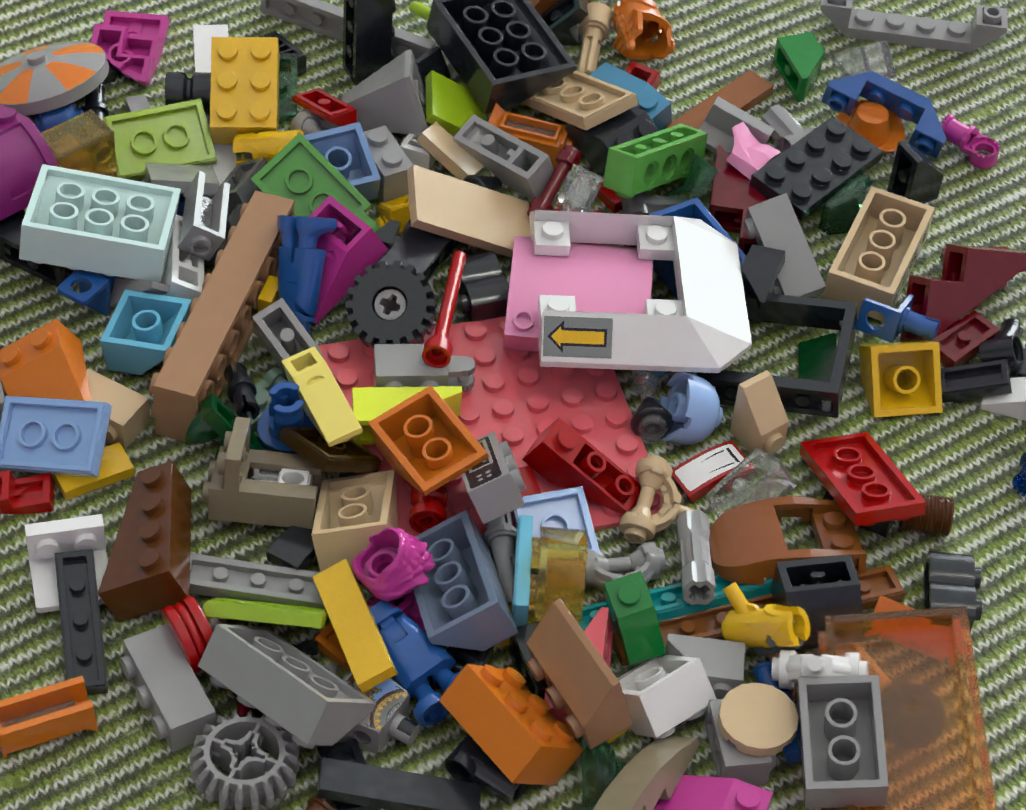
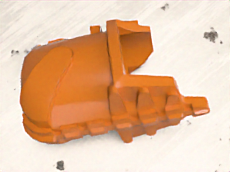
M622 0L613 6L612 22L617 34L613 47L620 54L630 59L644 61L653 59L663 60L667 55L673 53L675 42L672 37V27L662 17L653 0ZM656 36H658V39L655 42H649Z

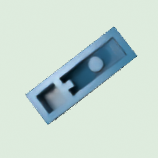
M607 62L589 75L637 94L639 105L635 107L646 111L659 130L665 129V126L672 122L671 103L649 83Z

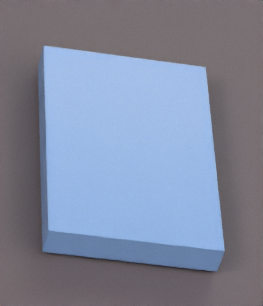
M6 396L0 421V470L98 477L112 406L107 402Z

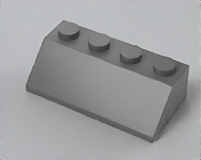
M217 624L198 664V667L211 675L210 681L221 688L232 690L238 695L236 699L241 704L258 709L265 714L264 720L275 727L286 729L293 734L292 740L295 743L310 749L314 748L315 745L333 746L369 715L376 706L374 701L267 627Z

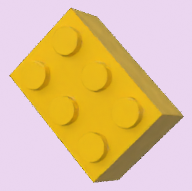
M212 37L210 133L213 144H233L234 137L237 134L278 131V37Z

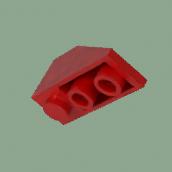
M557 418L538 435L522 459L551 484L563 489L583 486L586 499L622 515L629 511L641 491L638 482L561 418Z

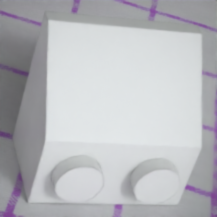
M666 654L643 662L617 678L621 684L633 725L630 729L636 735L653 737L655 740L658 738L663 739L673 734L675 726L683 721L693 720L702 716L705 713L709 700L717 699L700 658Z

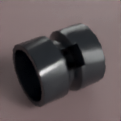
M166 72L165 105L201 98L205 115H210L211 72H194L191 78H188L186 73Z

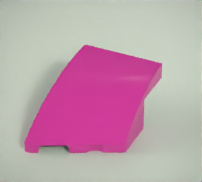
M106 10L103 24L95 23L90 43L96 44L104 50L108 64L140 84L148 86L155 74L163 52L170 21L167 15Z

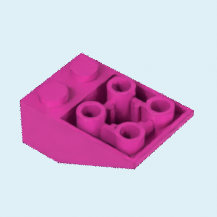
M330 195L309 216L337 219V228L333 232L321 235L316 245V249L327 250L317 313L310 316L316 317L315 322H313L315 325L346 295L349 286L353 287L355 285L353 279L356 275L359 274L362 277L366 273L364 268L369 265L373 267L388 251V248L370 226Z

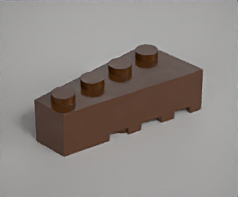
M172 461L149 467L137 473L98 595L118 622L138 617L178 602L181 603V599L190 596L192 490Z

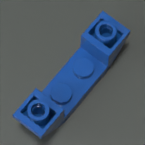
M874 71L832 80L828 83L821 102L827 104L832 110L843 112L850 116L860 96L867 99L868 102L881 104L902 120L917 124L908 143L923 154L937 159L947 138L929 98Z

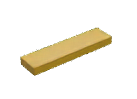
M344 559L312 576L356 684L362 693L397 675L396 668L348 560Z

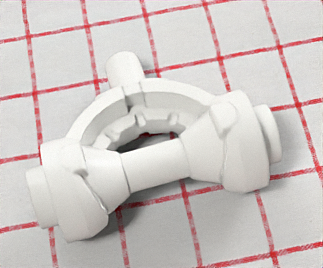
M781 650L780 656L773 657L771 675L772 681H779L780 689L794 690L796 684H798V678L869 675L868 661H861V653L846 652L845 657L822 654L821 656L797 654L795 650Z

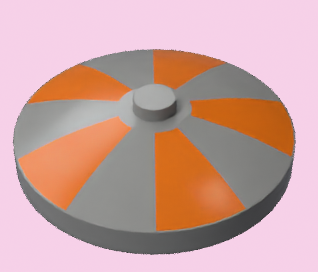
M67 41L39 46L8 58L0 63V104L7 108H14L18 113L28 116L63 107L86 96L96 89L108 75L109 64L104 50L100 46L89 42Z

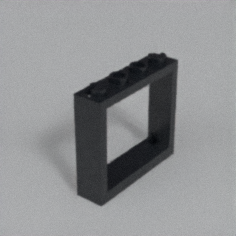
M744 291L749 321L841 330L830 382L772 375L785 412L838 418L857 330V302L774 294L764 311L757 307L755 297L751 293L747 294ZM723 370L720 373L697 372V376L704 378L715 387L720 405L735 406L739 384L758 375ZM823 399H830L831 403L823 402Z

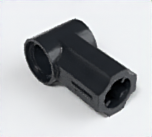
M469 734L465 736L444 762L446 770L455 780L481 784L483 789L508 805L516 803L523 795L527 784L512 783Z

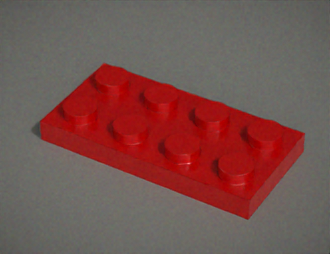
M868 432L800 442V456L855 526H872L875 523L890 520L904 521L910 517L925 515L926 501Z

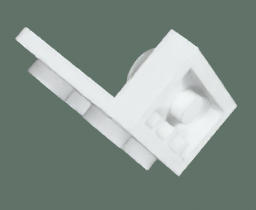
M102 514L24 525L35 606L38 613L60 610L54 553L93 549L97 590L99 592L108 564ZM98 595L99 604H105L101 597Z

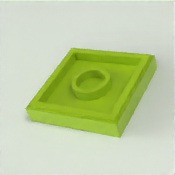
M433 70L425 77L426 121L428 123L434 124L437 122L448 133L455 136L473 114L486 121L485 112L468 88Z

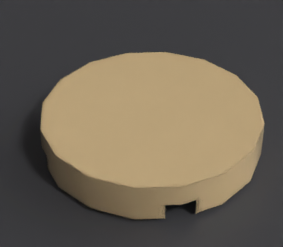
M755 682L741 684L726 694L721 701L717 722L721 735L726 741L729 739L735 744V749L744 754L762 757L775 755L783 751V748L793 741L797 731L799 716L795 704L786 693L772 685Z

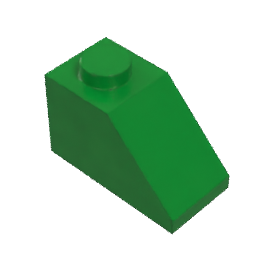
M812 31L777 38L773 58L774 65L796 101L803 102L818 79L822 62L825 60V49L817 41Z
M639 571L604 583V599L607 607L610 609L611 617L629 667L666 655L655 607L642 572Z

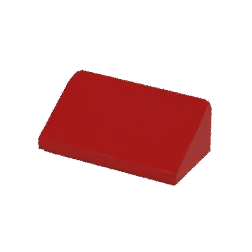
M319 88L292 96L293 102L330 123L338 126L357 123V109Z

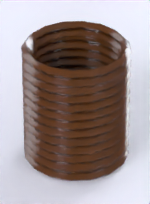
M919 493L926 501L925 515L910 517L907 520L900 521L901 530H912L913 532H923L924 534L927 532V534L945 535L947 537L950 534L953 522L954 499L952 497Z

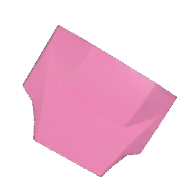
M744 122L732 128L734 147L726 161L749 180H751L752 174L781 154L776 148L761 144L752 135Z

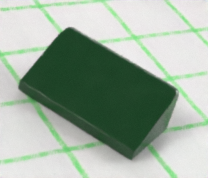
M827 334L798 343V378L830 382L837 351L836 334Z

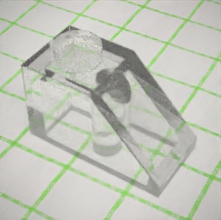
M887 40L830 54L832 62L845 77L874 71L888 79L897 77Z
M573 164L554 206L560 208L559 211L589 212L604 181V177Z
M756 448L704 496L719 518L723 513L740 505L763 499L784 497L797 484L779 458Z

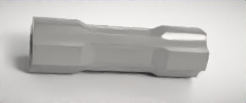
M685 510L677 516L678 526L676 527L682 565V596L690 605L703 604L706 606L715 599L714 590L716 588L710 555L709 518L701 510Z

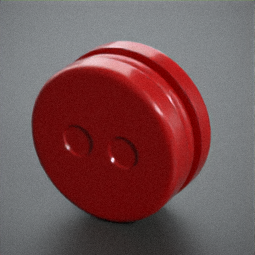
M188 596L181 599V603L178 602L174 606L169 605L163 608L161 614L164 624L168 625L196 674L202 671L198 664L213 631L194 597Z

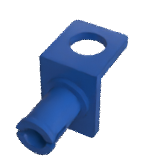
M76 270L57 287V292L82 306H87L104 316H108L111 313L110 291L113 289L114 279L126 278ZM78 282L79 293L71 289L72 285Z
M911 294L907 296L898 309L865 298L861 305L856 329L891 343L904 331L933 341L941 321L913 312L912 304L915 296ZM878 311L882 313L885 318V325L879 328L872 326L867 320L868 312Z

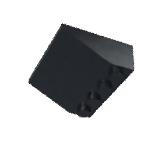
M529 0L432 1L426 29L485 114L492 112L496 103L503 110L515 107L576 71L577 65Z

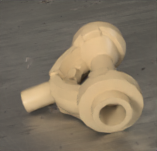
M648 455L637 462L635 475L636 478H639L641 487L637 505L621 517L618 527L620 532L624 534V538L629 542L643 544L647 540H652L655 533L669 527L683 511H697L680 504L682 495L678 492L671 478L673 470L663 457ZM658 491L661 494L662 506L656 514L652 515L650 509L655 492Z

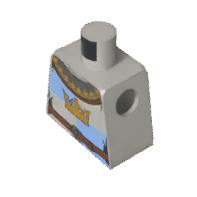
M350 671L343 681L362 693ZM391 678L362 693L374 701L376 706L369 715L340 739V741H347L356 738L361 749L372 753L381 752L392 737L410 746L416 740L421 728L420 724L407 718L410 695Z

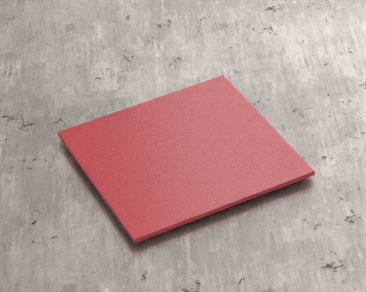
M506 316L451 324L448 340L453 347L452 356H469L476 363V369L473 372L475 378L474 387H472V390L462 391L461 416H458L476 440L495 432L500 443L507 441L518 468L529 466L522 460L538 435L557 418H561L639 483V478H636L635 468L638 460L646 458L648 453L641 436L635 435L631 429L630 423L633 416L614 369L540 367L539 348L538 352L503 348ZM436 327L433 328L430 335L425 334L423 337L425 342L434 336ZM360 339L318 345L323 359L352 409V388L374 387L373 347H367ZM376 444L361 445L382 461L378 472L393 470L378 451ZM533 469L541 493L563 489L551 484ZM355 472V475L368 474L373 472ZM396 473L398 528L404 529L405 533L417 536L421 533L416 532L409 524L410 509L412 508L410 503L411 489L413 486ZM461 474L443 485L448 491V502L445 508L447 519L467 510L484 536L486 525L483 524L467 492ZM658 491L655 492L650 509L652 515L656 514L662 506L661 494ZM639 495L629 509V512L637 505ZM586 499L594 531L619 527L622 514ZM510 512L511 521H512V526H515V525H514V521H513V517H512V513Z

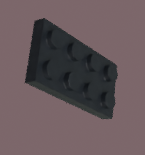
M832 116L752 174L749 184L769 199L787 193L796 217L801 221L881 160L883 150Z

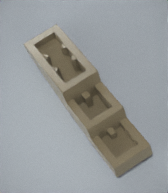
M668 736L663 739L658 738L647 745L623 767L604 791L593 810H653L659 799L670 800L700 745L698 738Z

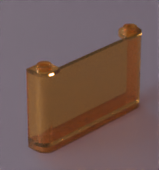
M967 607L825 616L824 631H817L819 655L826 654L845 657L846 652L861 653V661H868L869 675H879L889 786L886 806L870 807L846 805L844 810H997Z

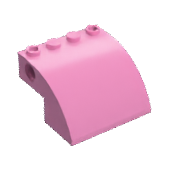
M515 235L503 348L538 352L540 331L538 315L539 295L575 296L576 311L644 314L646 299H651L653 260L638 259L637 248L574 242H570L569 256L534 255L531 237Z

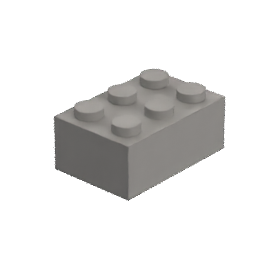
M879 675L798 678L797 705L805 809L886 806L889 786Z

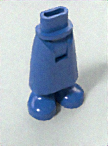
M277 215V226L282 236V247H277L278 298H283L305 330L310 334V322H315L316 318L310 316L317 313L327 250L316 249V245L321 235L333 232L337 228V219Z
M379 601L370 607V610L398 673L392 677L393 681L404 688L410 695V698H417L418 702L414 708V718L421 726H430L444 720L449 715V711L439 701L442 695L430 687L427 677H430L434 683L437 682L443 692H445L460 673L454 674L451 672L456 663L455 659L441 645L431 644L426 631L403 614L400 608H393L387 601Z

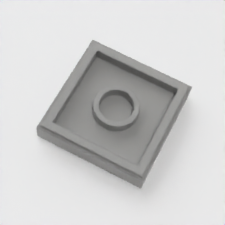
M146 163L145 165L147 183L181 189L180 194H184L199 171L205 173L204 196H214L219 189L220 183L213 166Z

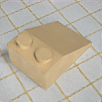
M395 470L322 480L311 534L320 572L344 559H347L351 565L353 559L369 545L370 536L381 532L387 527L398 528Z

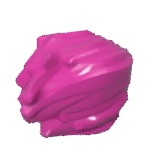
M387 527L381 532L370 536V543L367 548L361 551L351 564L356 579L370 593L374 594L376 598L387 602L412 593V590L424 584L427 585L429 579L425 573L431 571L435 566V562L432 561L433 556L426 550L428 547L427 542L419 541L417 537L405 533L404 529Z

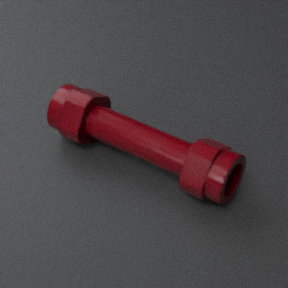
M565 145L559 151L555 159L558 165L540 197L532 199L529 205L530 208L527 211L528 216L534 210L553 211L554 208L551 203L569 171L574 172L580 163L579 160L582 154L576 148Z

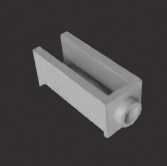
M199 171L182 195L185 197L181 239L178 248L210 261L225 239L230 184L224 181L212 199L203 196L205 173Z

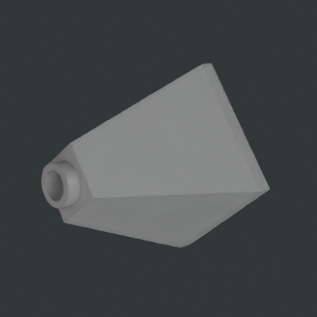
M412 49L403 52L342 95L343 102L357 109V122H360L362 129L365 131L386 125L391 133H414L420 135L430 127V123L426 121V90Z

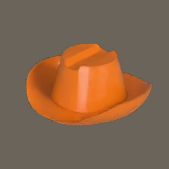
M867 99L857 101L850 116L840 112L835 117L883 150V154L896 151L898 142L905 140V130L901 118L887 110L883 105L868 102Z

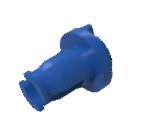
M280 382L275 384L269 391V396H271L269 407L259 417L257 424L258 438L262 446L270 451L298 454L278 440L281 429L285 427L316 428L302 408L304 401L299 400V386L296 383Z

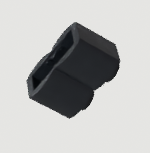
M490 251L466 256L458 292V305L461 314H467L472 322L506 316L509 285L504 275H502L495 253Z
M929 551L923 572L924 613L963 628L968 632H971L974 621H980L982 615V599L976 598V590H979L981 583V568L975 567L973 555Z

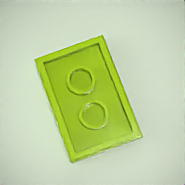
M201 98L103 117V124L118 178L129 180L146 178V163L197 166L217 163Z
M221 597L207 600L204 604V615L207 617L320 629L328 626L330 623L329 616L324 608Z

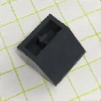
M850 554L776 562L770 590L774 604L803 608L808 615L810 623V636L807 641H803L804 644L797 650L864 643L861 585Z

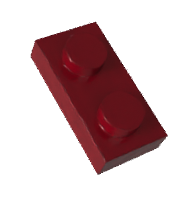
M973 310L933 340L939 342L940 362L946 367L962 365L979 352V346L982 341L992 340L996 333L1000 332V329Z

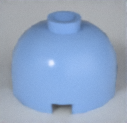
M677 372L666 384V386L672 387L668 397L661 396L659 402L673 416L672 420L674 421L671 431L662 440L678 445L696 444L705 440L720 425L723 409L720 407V400L716 389L707 380L695 374Z

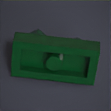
M210 393L201 401V412L192 420L186 433L185 444H204L221 437L223 440L219 443L215 455V460H217L220 446H224L226 431L233 430L237 416L213 393ZM250 430V449L262 450L259 438Z

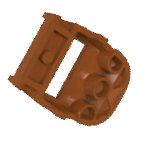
M784 496L754 501L734 507L723 513L710 528L709 545L712 568L720 577L730 582L746 585H764L767 578H773L776 562L848 554L851 555L858 574L866 573V551L862 550L852 521L834 500ZM801 517L802 523H811L819 549L788 550L780 527L781 518Z

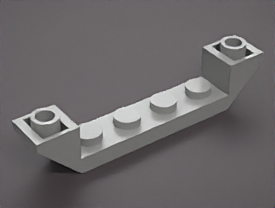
M821 0L820 10L845 37L970 53L1006 34L1008 29L1007 8L976 5L972 24L960 21L931 19L929 17L907 16L898 13L876 12L867 9H852L853 0Z

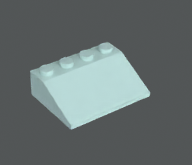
M42 164L21 225L19 259L38 264L45 263L67 267L72 270L101 273L106 276H118L161 283L181 189Z

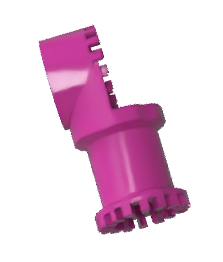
M947 114L942 119L943 125L941 126L947 138L946 140L957 145L961 152L967 154L968 160L973 166L980 169H988L995 166L999 154L998 142L995 143L994 139L979 133V128L973 125L968 126L956 120L954 115ZM977 151H987L991 154L990 156H983V154L979 155Z

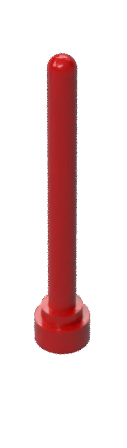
M456 251L452 256L435 333L424 344L422 359L428 366L433 368H443L451 360L453 347L448 340L466 262V254L463 251Z

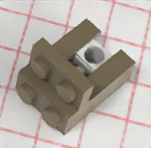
M236 417L233 430L226 431L224 446H220L217 460H210L208 481L204 482L202 492V504H208V519L313 529L323 480V470L300 454L250 449L251 418Z

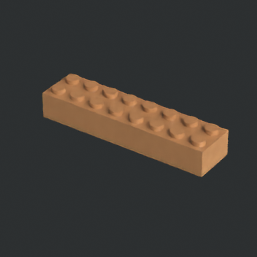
M255 190L249 203L245 202L242 205L237 226H231L227 237V245L225 249L218 251L215 259V268L212 273L206 274L199 298L194 297L192 300L189 317L186 322L180 323L174 346L167 348L160 373L155 372L152 376L149 392L153 394L154 398L151 417L155 418L156 434L185 442L186 433L192 420L201 412V401L210 393H213L220 399L227 385L224 370L231 364L234 371V362L239 361L254 331L252 316L258 313V297L269 275L278 277L277 247H282V236L277 226V215L294 216L295 200Z

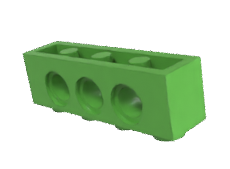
M680 123L609 148L603 187L614 190L615 194L619 197L633 198L636 194L652 191L655 187L670 184L671 181L687 178L688 175L701 171L708 133Z

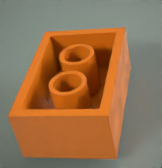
M466 664L439 701L512 783L555 786L583 751V748L574 740L575 737L568 726L563 722L557 721L551 715L549 704L540 696L532 694L524 685L526 683L525 678L513 668H496L488 664L485 666Z

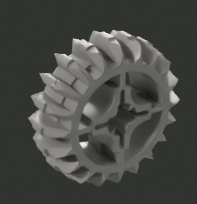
M251 709L246 717H239L235 710L229 720L218 715L216 726L205 724L203 735H196L194 748L190 752V764H192L190 766V775L193 781H195L198 794L205 793V799L208 801V804L219 801L221 810H226L229 806H235V810H243V807L259 810L260 804H264L272 809L274 798L284 800L287 795V789L294 787L296 775H298L300 770V761L298 760L299 748L297 743L293 742L292 734L287 730L283 731V728L275 727L264 720L265 714L260 718H254ZM261 748L270 752L275 759L269 758V753L262 751ZM213 763L221 766V770L229 773V776L219 772Z

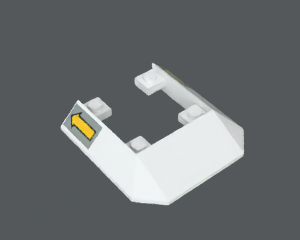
M534 210L530 212L531 240H533L534 255L569 256L570 242L637 245L638 259L673 261L678 300L646 299L644 314L579 312L576 311L575 296L539 295L538 315L540 331L538 347L540 367L720 373L751 349L752 341L737 244L702 220L676 216L547 210Z

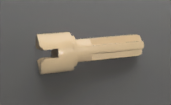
M601 2L588 3V15L579 23V33L583 40L577 71L587 75L596 70L601 42L608 38L613 13L611 8Z

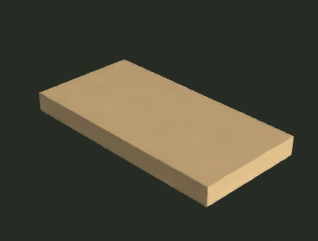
M579 71L571 73L521 103L585 131L639 105L637 94Z
M414 164L407 170L411 227L511 258L513 256L515 235L531 237L530 221L527 215L529 203L527 201Z

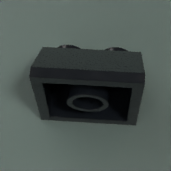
M633 107L586 131L571 124L564 128L601 181L604 180L609 148L660 131L648 113L637 107Z

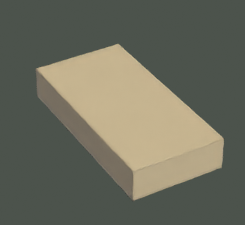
M437 122L423 131L416 140L457 179L464 180L468 175H478L484 168L480 162L456 144L453 136Z

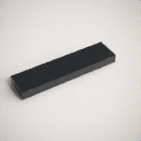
M93 549L54 553L66 680L83 675L87 695L108 693Z
M325 757L321 758L319 764L316 798L385 810H480L481 784Z

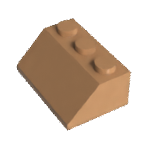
M561 598L557 599L552 603L526 643L531 659L526 661L535 680L540 682L544 679L549 688L545 689L554 708L556 710L563 708L568 716L565 717V721L576 739L583 737L588 746L593 749L633 724L619 680Z

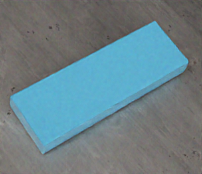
M520 515L517 521L512 616L516 627L526 625L528 620L533 516Z

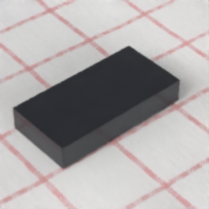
M1003 359L941 368L942 403L1012 393L1008 360Z

